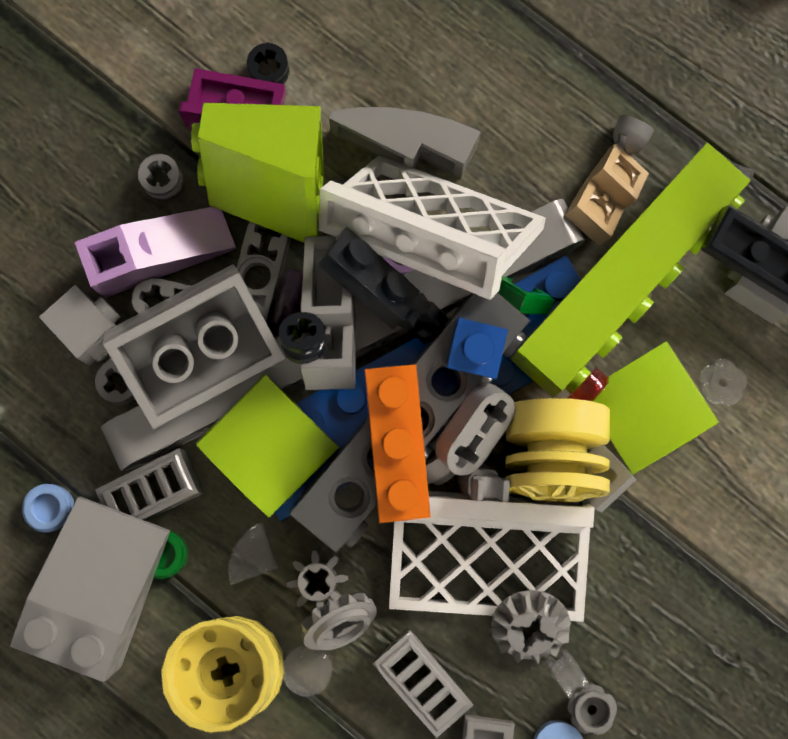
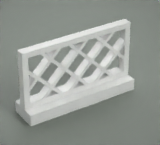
M379 155L343 185L329 181L320 189L318 230L337 237L348 227L359 238L367 242L378 255L491 300L500 289L502 275L543 231L546 218ZM382 174L396 180L377 181L376 178ZM430 192L435 195L419 197L417 193ZM405 194L407 198L386 199L384 195ZM459 208H472L479 212L461 213ZM446 210L448 214L428 215L426 211ZM514 224L522 228L505 230L502 225ZM489 226L491 231L471 232L469 227Z
M428 490L431 518L394 522L389 609L493 616L496 608L502 602L493 590L514 572L529 590L542 592L563 576L574 588L573 608H566L570 621L584 622L590 528H593L595 509L588 501L549 503L534 501L531 498L521 496H509V501H501L497 498L493 501L472 500L460 492ZM404 522L425 524L437 538L416 556L403 541ZM434 524L451 526L441 533ZM461 526L474 527L486 540L465 559L447 540ZM483 528H497L498 530L489 536ZM510 529L523 530L534 544L512 562L496 544V541ZM531 531H543L547 533L544 534L538 540L537 537ZM558 533L578 534L576 553L562 565L544 547ZM440 544H443L459 564L438 581L421 561ZM492 547L508 567L486 584L470 564L488 548ZM540 550L554 565L556 570L538 586L534 587L518 568ZM403 551L411 561L401 569ZM574 565H575V579H573V578L567 573V571H568L570 568H572ZM415 566L433 585L420 598L399 597L400 579ZM465 569L482 589L470 600L458 601L444 587ZM440 592L446 600L431 598ZM488 595L494 603L480 601Z

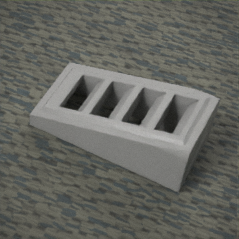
M180 448L95 490L102 505L118 511V506L112 494L121 491L131 516L144 521L204 494L186 451ZM171 467L181 487V490L173 493L164 470ZM154 475L164 496L159 501L156 500L147 479ZM138 483L147 503V507L141 510L130 487Z
M410 628L372 661L374 667L436 738L474 705ZM412 649L418 656L397 674L392 669V666ZM425 664L431 671L409 689L404 682ZM438 679L444 686L422 704L417 696ZM451 693L457 701L435 720L429 712Z

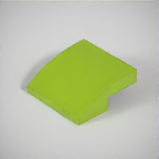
M668 341L581 393L586 401L604 404L610 408V440L632 475L719 423Z
M266 373L196 442L198 448L269 518L339 448L336 442L305 414L300 406Z

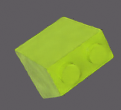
M203 103L201 121L192 125L191 143L193 152L200 153L201 155L197 168L199 186H206L209 206L304 243L305 237L319 236L320 189L324 183L321 106Z

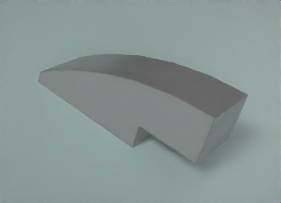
M393 107L333 110L329 116L332 135L376 157L380 155L414 169L419 160L422 159L459 178H462L478 147L481 131L448 118L421 111Z
M334 236L305 237L301 312L315 314L321 319L327 339V348L320 358L310 363L301 364L306 390L355 389V297L319 267L320 264H318L336 239ZM303 333L302 343L306 336H311L310 333Z

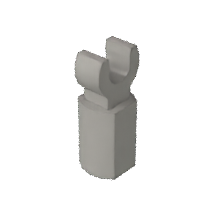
M482 464L475 472L469 475H456V483L459 490L472 500L493 501L497 498L501 501H509L510 480L499 477L496 470L485 464Z

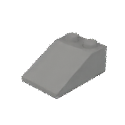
M78 497L26 600L10 647L101 682L108 680L122 667L171 530L86 498Z

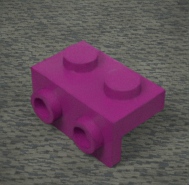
M194 68L187 102H180L178 112L185 126L189 127V130L192 131L193 123H200L203 103L284 105L287 90L285 84Z

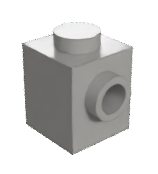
M74 285L42 313L39 318L78 360L90 366L94 361L100 363L110 357L103 346L104 332L117 326L115 322L120 316L101 296L96 301H93L87 293L77 285Z

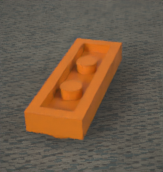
M416 364L364 369L379 523L431 518Z

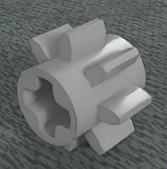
M314 550L311 555L312 564L306 566L297 560L292 563L300 574L298 579L288 582L287 587L299 588L302 596L297 601L298 607L304 605L309 599L316 601V608L325 605L324 599L330 596L333 600H336L342 596L335 590L337 583L349 580V576L344 574L337 575L333 569L338 563L339 557L331 558L328 563L320 562V554L318 550ZM325 569L329 573L325 580L327 585L330 586L329 591L326 592L319 589L315 593L310 592L308 586L311 580L306 576L308 571L317 573Z

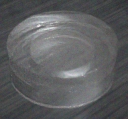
M305 645L295 648L287 656L283 664L285 684L292 692L300 696H314L327 687L332 676L331 659L324 650L309 649Z

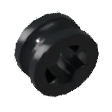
M262 43L254 47L248 54L247 68L250 78L279 84L286 83L290 70L287 55L281 47L272 43ZM267 59H275L278 71L273 74L272 70H269L270 75H263L259 63L264 60L265 64H268Z
M297 312L289 315L282 321L279 327V339L282 351L290 361L299 364L310 363L324 354L327 348V339L324 325L319 317L308 312ZM302 333L311 334V336L305 337L303 343L295 342V340L302 337Z

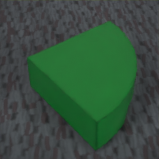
M502 276L500 289L497 293L519 312L548 315L554 302L552 296L535 287L532 292H526L511 283L513 279Z

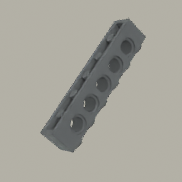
M471 292L446 322L443 330L429 342L411 364H416L420 408L425 414V422L422 427L425 460L432 451V448L427 444L439 429L441 431L445 429L467 395L475 387L490 383L492 380L491 378L450 369L456 377V385L453 391L442 396L433 389L432 376L438 368L445 367L456 318L508 329L503 355L507 358L516 352L527 337L522 330L530 320L498 293L489 300ZM367 416L290 508V515L336 553L343 544L351 548L362 537L369 526L364 519L377 505L374 469L367 463V454L371 448L369 416ZM346 482L358 484L363 491L361 501L356 506L350 508L340 506L334 499L336 489Z

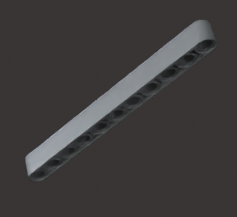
M564 199L553 201L532 211V213L546 218L544 229L502 276L511 278L514 281L572 252L586 241L580 229L565 216L568 206ZM514 224L503 226L505 230L522 228ZM417 270L404 274L409 282L419 289L420 293H424L428 301L434 302L444 314L459 308L471 294L467 290ZM355 299L356 359L410 332L399 326L392 330L360 301ZM303 333L300 339L295 340L296 343H302ZM279 337L274 338L280 350L282 351L281 341ZM285 357L284 360L154 430L139 405L110 419L100 428L121 472L131 470L205 434L265 373L285 393L304 385L301 364L292 362Z

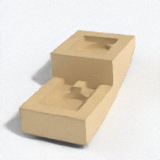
M615 143L608 149L590 173L565 216L600 246L612 237L624 209L638 199L649 173Z

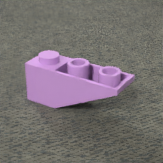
M214 207L122 224L75 242L90 287L104 298L132 289L142 280L161 278L237 249L222 210Z

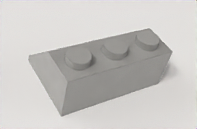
M234 264L105 331L103 346L153 430L285 359Z

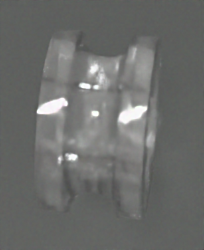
M565 648L560 651L561 657L558 660L549 658L545 663L568 700L574 698L576 689L583 688L587 690L590 688V684L575 659Z

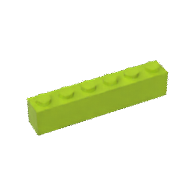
M707 142L515 352L510 360L552 398L564 389L572 394L590 375L591 372L585 365L597 353L603 359L623 338L617 330L627 318L632 323H636L652 306L654 302L648 295L658 284L666 289L684 270L685 267L679 263V260L688 250L694 255L700 251L710 231L709 227L714 223L721 209L728 205L739 209L745 202L739 194L751 180Z

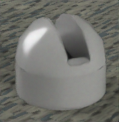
M620 115L612 138L614 144L617 143L628 154H636L642 151L648 144L654 129L639 119Z

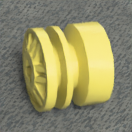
M545 398L514 402L515 415L506 429V441L517 446L526 447L528 451L507 456L505 459L506 468L524 472L505 477L510 480L509 494L528 497L539 502L573 503L587 498L607 496L610 493V480L590 475L608 471L610 460L599 455L587 453V449L609 443L610 408L604 404L577 399Z
M233 616L199 622L183 631L168 649L161 671L163 694L172 712L189 727L209 733L232 730L265 710L279 693L285 673L283 651L274 634L256 620L242 616ZM228 662L231 664L237 662L240 672L233 676H224L221 667L227 665Z

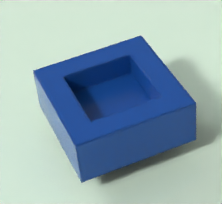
M456 318L445 368L497 379L508 329Z

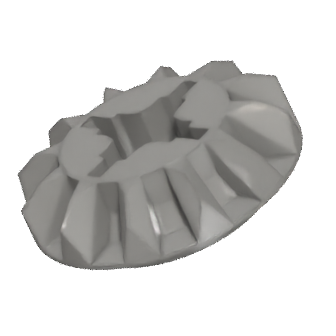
M527 590L512 594L498 605L493 614L491 622L492 637L497 642L501 654L507 652L514 657L517 663L522 659H532L539 664L542 657L548 655L557 657L559 648L564 643H569L571 622L567 609L556 597L546 592ZM537 616H539L541 632H533L531 637H528L527 640L524 639L522 627H529L532 621H535Z
M344 593L339 599L333 601L328 599L327 604L314 608L312 616L305 618L301 623L302 631L300 636L304 645L309 649L333 650L343 647L366 632L376 617L377 609L372 599L367 598L365 593H356L352 596L349 593Z

